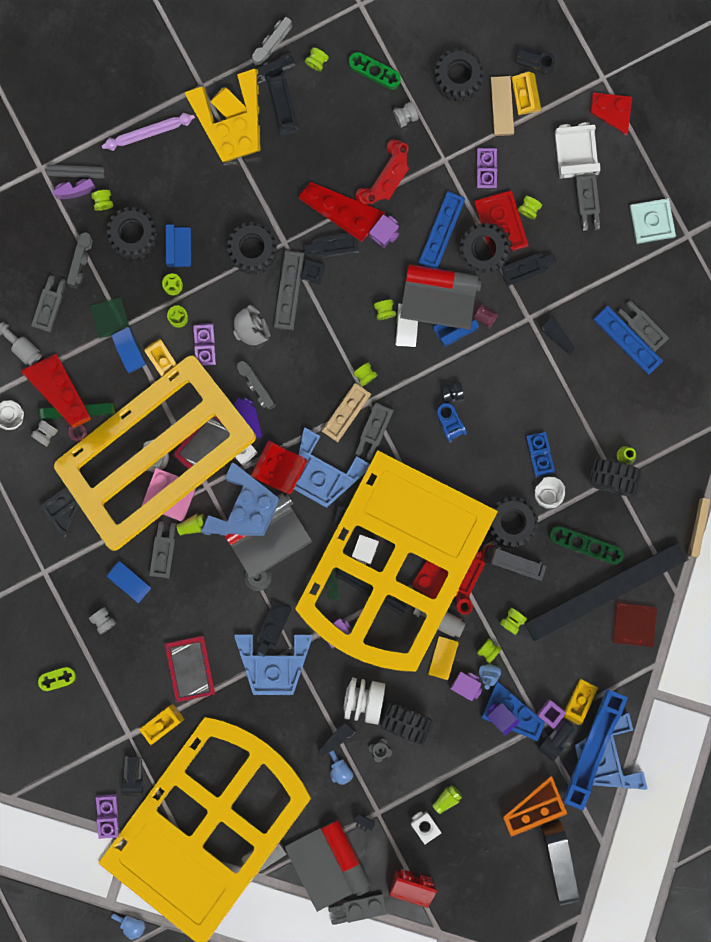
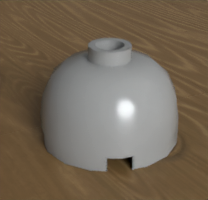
M252 305L247 306L236 315L234 319L235 330H233L235 337L239 341L242 340L245 344L251 346L259 345L270 337L269 327L265 319L260 320L258 317L260 312Z

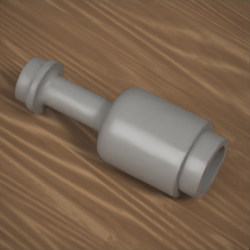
M0 323V335L3 334L13 344L11 351L26 365L32 366L36 364L42 357L39 353L40 350L26 337L17 338L8 329V324Z
M417 608L415 609L414 615H417V617L419 615L427 617L426 613ZM446 612L438 630L452 637H460L466 623L461 618Z

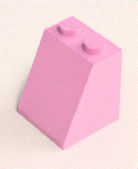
M156 468L142 506L175 481L178 476ZM196 488L163 515L183 522Z

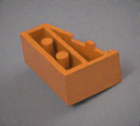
M552 776L503 817L510 837L567 815Z

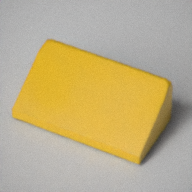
M525 72L511 77L518 115L541 111L535 74Z
M225 87L210 101L227 119L247 113L246 107Z
M439 636L428 675L448 680L459 642Z

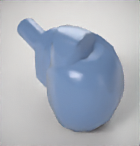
M492 664L480 666L479 675L485 684V689L495 685L500 677L501 669Z
M334 750L329 752L335 763L331 766L333 769L330 772L332 781L340 785L351 781L353 773L345 761H339Z
M113 914L111 917L122 923L120 928L123 929L124 935L131 940L141 937L144 932L145 923L142 920H137L128 915L124 919L116 914Z

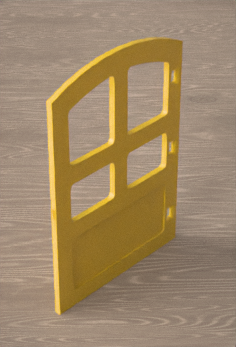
M377 450L295 609L319 636L347 655L382 668L416 672L452 600L457 595L459 587L498 511ZM371 473L377 476L373 486L366 484ZM356 526H360L395 544V549L382 572H378L343 553V549ZM343 527L349 530L344 541L338 539ZM409 553H413L448 571V577L436 599H430L396 581V576ZM334 568H339L373 586V591L349 635L335 627L315 606ZM316 582L321 586L314 596L309 593ZM387 595H391L427 614L410 651L406 654L378 649L365 645L363 642Z
M205 717L98 864L195 942H208L309 803L311 797L294 769L271 746L237 726ZM198 737L201 743L194 750L190 746ZM210 737L228 741L250 753L249 758L220 797L213 795L186 773L187 767ZM262 764H265L275 774L291 798L266 834H263L232 809L233 803ZM174 786H178L208 811L206 817L192 836L186 835L158 812V807ZM161 787L165 792L157 800L153 797ZM220 822H224L254 846L253 853L238 873L233 872L204 849V843ZM124 838L127 844L121 851L116 847Z

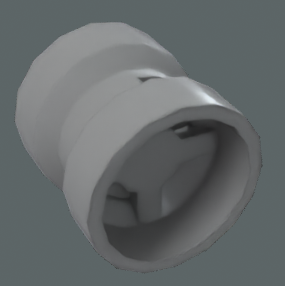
M412 102L406 103L404 108L393 110L395 119L401 128L406 126L409 121L419 120Z
M41 420L38 424L39 428L33 431L31 436L47 447L50 443V438L58 430Z
M105 607L89 618L92 624H96L100 635L116 624L115 620L108 616V610Z

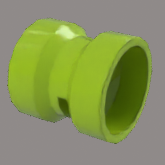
M173 306L168 310L167 318L173 327L181 328L187 324L188 315L183 307Z
M511 608L508 611V616L500 622V625L516 635L519 631V626L524 624L527 618Z

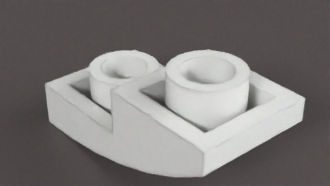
M398 304L395 344L398 346L416 347L418 321L400 318L402 304Z

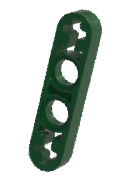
M114 403L84 405L90 417L116 414ZM55 408L38 409L39 420L64 419Z
M559 526L554 527L549 533L551 542L556 545L613 565L619 564L623 560V551L611 544ZM560 530L561 535L566 537L568 536V533H570L571 536L568 539V545L564 544V542L566 541L565 539L560 538L558 541H556V537L553 535V533H557ZM576 536L580 537L583 542L579 548L573 547L571 543L572 539ZM593 543L601 546V552L597 555L590 551ZM605 546L608 547L607 552L613 553L616 550L619 559L612 561V557L609 555H605V558H602Z

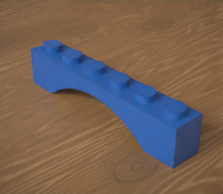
M606 689L562 801L565 804L584 811L602 756L621 717L628 697Z

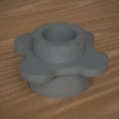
M380 739L378 743L369 746V751L373 753L376 762H381L385 757L392 755V750L386 745L387 741L385 739Z

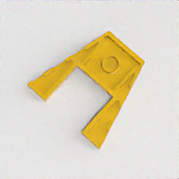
M258 69L237 74L247 113L214 123L205 87L185 92L188 101L222 162H228L260 151L257 96L259 94V85H257Z

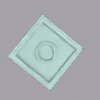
M669 198L630 205L636 244L676 237Z

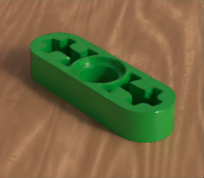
M360 52L353 53L350 56L349 67L354 72L390 90L399 87L401 76L396 70ZM358 58H360L361 63L364 65H366V63L369 62L366 71H363L364 66L361 64L354 66L353 60H358ZM377 66L381 72L379 75L373 76L369 72L370 68ZM384 71H386V76L389 78L395 76L397 82L389 84V79L386 77L381 80Z

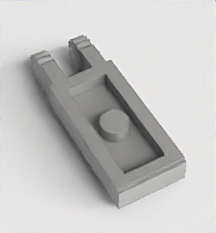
M285 17L283 21L279 20L274 27L275 31L271 36L268 35L264 39L263 47L255 50V53L252 55L255 65L262 66L292 28L290 19Z

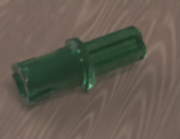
M335 569L332 570L326 582L330 601L340 599L337 583L339 578L336 577Z

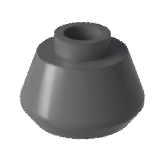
M269 569L261 573V577L258 575L253 579H250L247 572H245L244 579L246 585L254 591L266 589L271 583Z

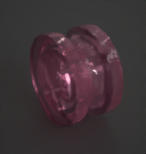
M83 425L75 428L70 426L68 434L72 440L80 442L87 436V430ZM77 427H80V431L83 434L81 437L78 435V438H75L73 430H77Z

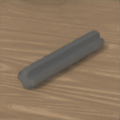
M47 165L46 170L48 176L104 178L105 176L103 167Z

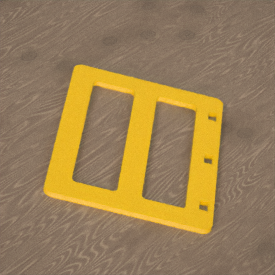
M188 356L55 462L54 469L110 550L116 551L251 445L256 439V434L196 357ZM179 372V375L176 378H174L172 381L169 380V378H171L173 375ZM190 382L201 395L203 401L97 486L91 488L81 474L80 468L186 383ZM131 410V413L128 416H126L124 419L121 418L125 413ZM212 417H218L230 433L229 438L122 523L116 525L104 507L105 502ZM83 448V451L80 454H78L76 457L73 456L77 451Z

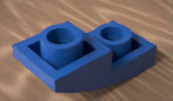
M129 327L111 335L128 373L146 365L141 349L137 346L133 332Z
M546 432L527 436L535 477L555 473Z
M120 561L106 575L137 603L151 589Z

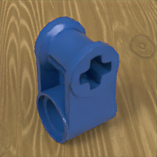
M445 403L438 407L436 415L449 443L452 442V439L462 434H467L462 421L451 404ZM445 407L451 411L449 418L441 416L442 408Z

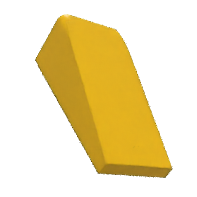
M161 339L144 348V351L161 377L177 365ZM177 372L175 375H173L171 378H169V380H171V379H173L174 377L178 376V375H179V372Z
M580 679L564 710L566 712L564 718L578 725L583 723L598 687Z
M172 704L139 730L149 744L152 745L180 724L184 718Z

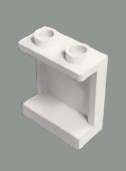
M580 123L578 126L571 127V125L565 124L556 129L555 142L559 179L599 174L600 163L597 160L595 125Z

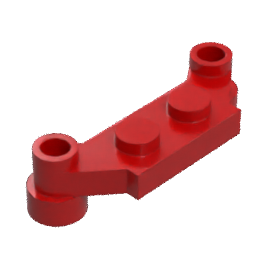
M396 139L389 141L387 151L392 155L391 159L371 189L360 188L357 190V201L362 204H373L381 199H390L409 170L407 166V144Z
M487 545L483 550L477 552L455 597L457 611L461 614H468L472 611L473 605L469 600V596L485 565L483 559L487 547L493 548L494 545ZM462 603L467 604L466 610L461 609Z

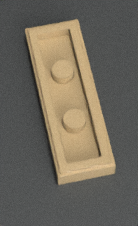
M510 76L491 77L494 136L514 135Z
M355 383L322 432L338 443L371 396V393Z
M701 498L699 500L688 557L698 558L700 555L710 499Z

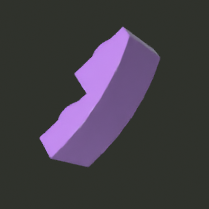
M477 148V188H497V149Z
M89 178L88 180H80L74 188L69 182L60 183L52 192L56 199H71L90 193L96 188Z
M213 323L194 324L196 359L201 365H216Z
M117 794L97 795L98 839L119 837Z

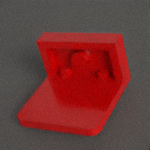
M268 441L251 476L266 485L291 494L304 470L307 459Z

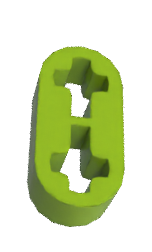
M65 667L45 673L40 676L38 685L44 691H51L70 685L76 680V672L70 667ZM66 670L67 673L72 674L69 682L66 679L59 680V676H63ZM46 676L48 679H56V682L50 684V688L47 685H43Z

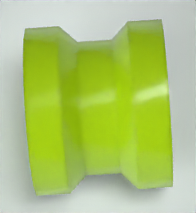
M313 47L310 51L311 55L305 59V63L312 69L321 72L323 63L327 62L329 57L323 51Z
M100 190L91 194L92 199L95 201L94 210L101 211L114 206L110 200V190Z
M525 196L524 204L519 207L518 211L530 219H535L537 216L536 212L541 209L542 204L532 197Z
M168 274L163 278L162 285L166 293L177 295L182 291L183 283L178 275Z
M385 300L374 304L378 312L377 320L396 316V312L392 308L393 300Z
M369 362L353 373L355 377L359 378L361 386L368 384L378 376L376 372L371 370Z
M489 638L477 654L484 656L486 661L491 663L502 648L495 646Z

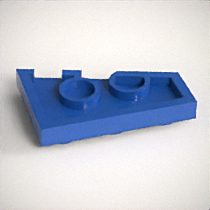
M497 681L482 718L490 721L486 717L488 708L494 703L498 705L501 702L520 721L512 731L538 741L545 722Z

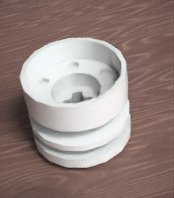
M352 678L346 690L344 719H350L351 711H356L355 721L359 719L360 713H365L366 723L378 725L385 683L372 681L368 690L365 689V680L362 679L360 688L355 687L357 678Z

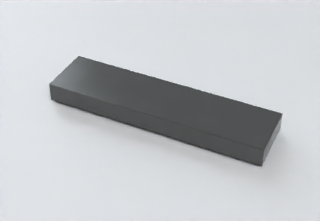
M285 250L274 328L294 331L304 253Z

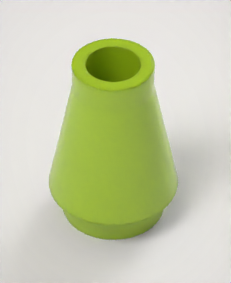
M623 446L617 452V459L621 463L631 465L636 460V451L630 446ZM627 451L632 454L630 458L626 456Z
M195 514L182 523L177 524L179 535L201 533L206 522L204 515Z
M453 785L446 787L438 800L433 804V807L441 814L458 804L462 795Z

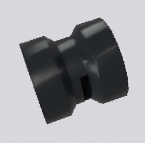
M461 381L455 382L453 385L441 384L444 404L451 403L452 400L464 401Z

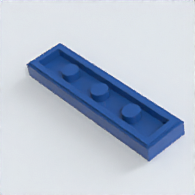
M447 191L420 258V265L438 269L466 198Z
M609 306L594 318L593 321L647 375L663 362Z

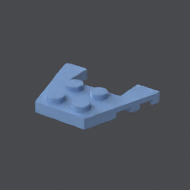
M304 428L299 455L306 458L307 463L294 490L327 508L367 472L370 464L356 456L347 474L337 470L311 455L320 436Z
M232 463L225 479L228 482L243 487L230 517L226 522L208 516L201 532L205 535L239 534L264 536L280 500L239 466Z
M235 635L253 695H293L312 641V635H294V656L265 657L253 656V635Z
M629 713L621 715L599 764L593 783L595 786L648 789L643 771L628 775L622 774L613 735L633 731ZM587 737L575 744L578 759Z

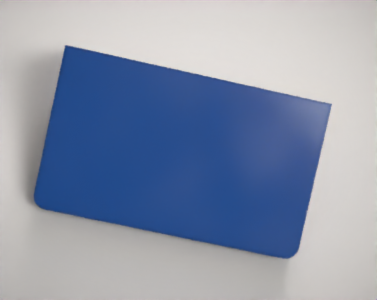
M166 225V264L168 267L191 266V229L189 227L175 228L174 225Z
M472 318L470 330L438 324L433 329L445 348L478 330L479 325Z

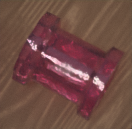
M481 305L473 320H479L490 329L499 314H494L485 309L484 305Z

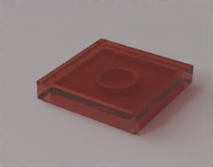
M617 604L613 643L654 647L657 608Z

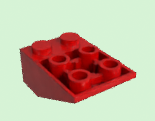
M401 869V872L397 870L395 872L389 896L428 908L437 889L432 878L425 875H420L419 878L413 876V872Z

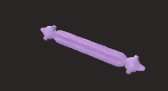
M182 113L180 118L173 117L120 135L116 139L110 137L102 145V148L114 151L117 146H124L175 129L181 124L188 126L195 116Z

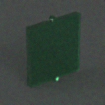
M122 298L110 301L104 300L102 303L90 306L99 339L109 337L129 327Z

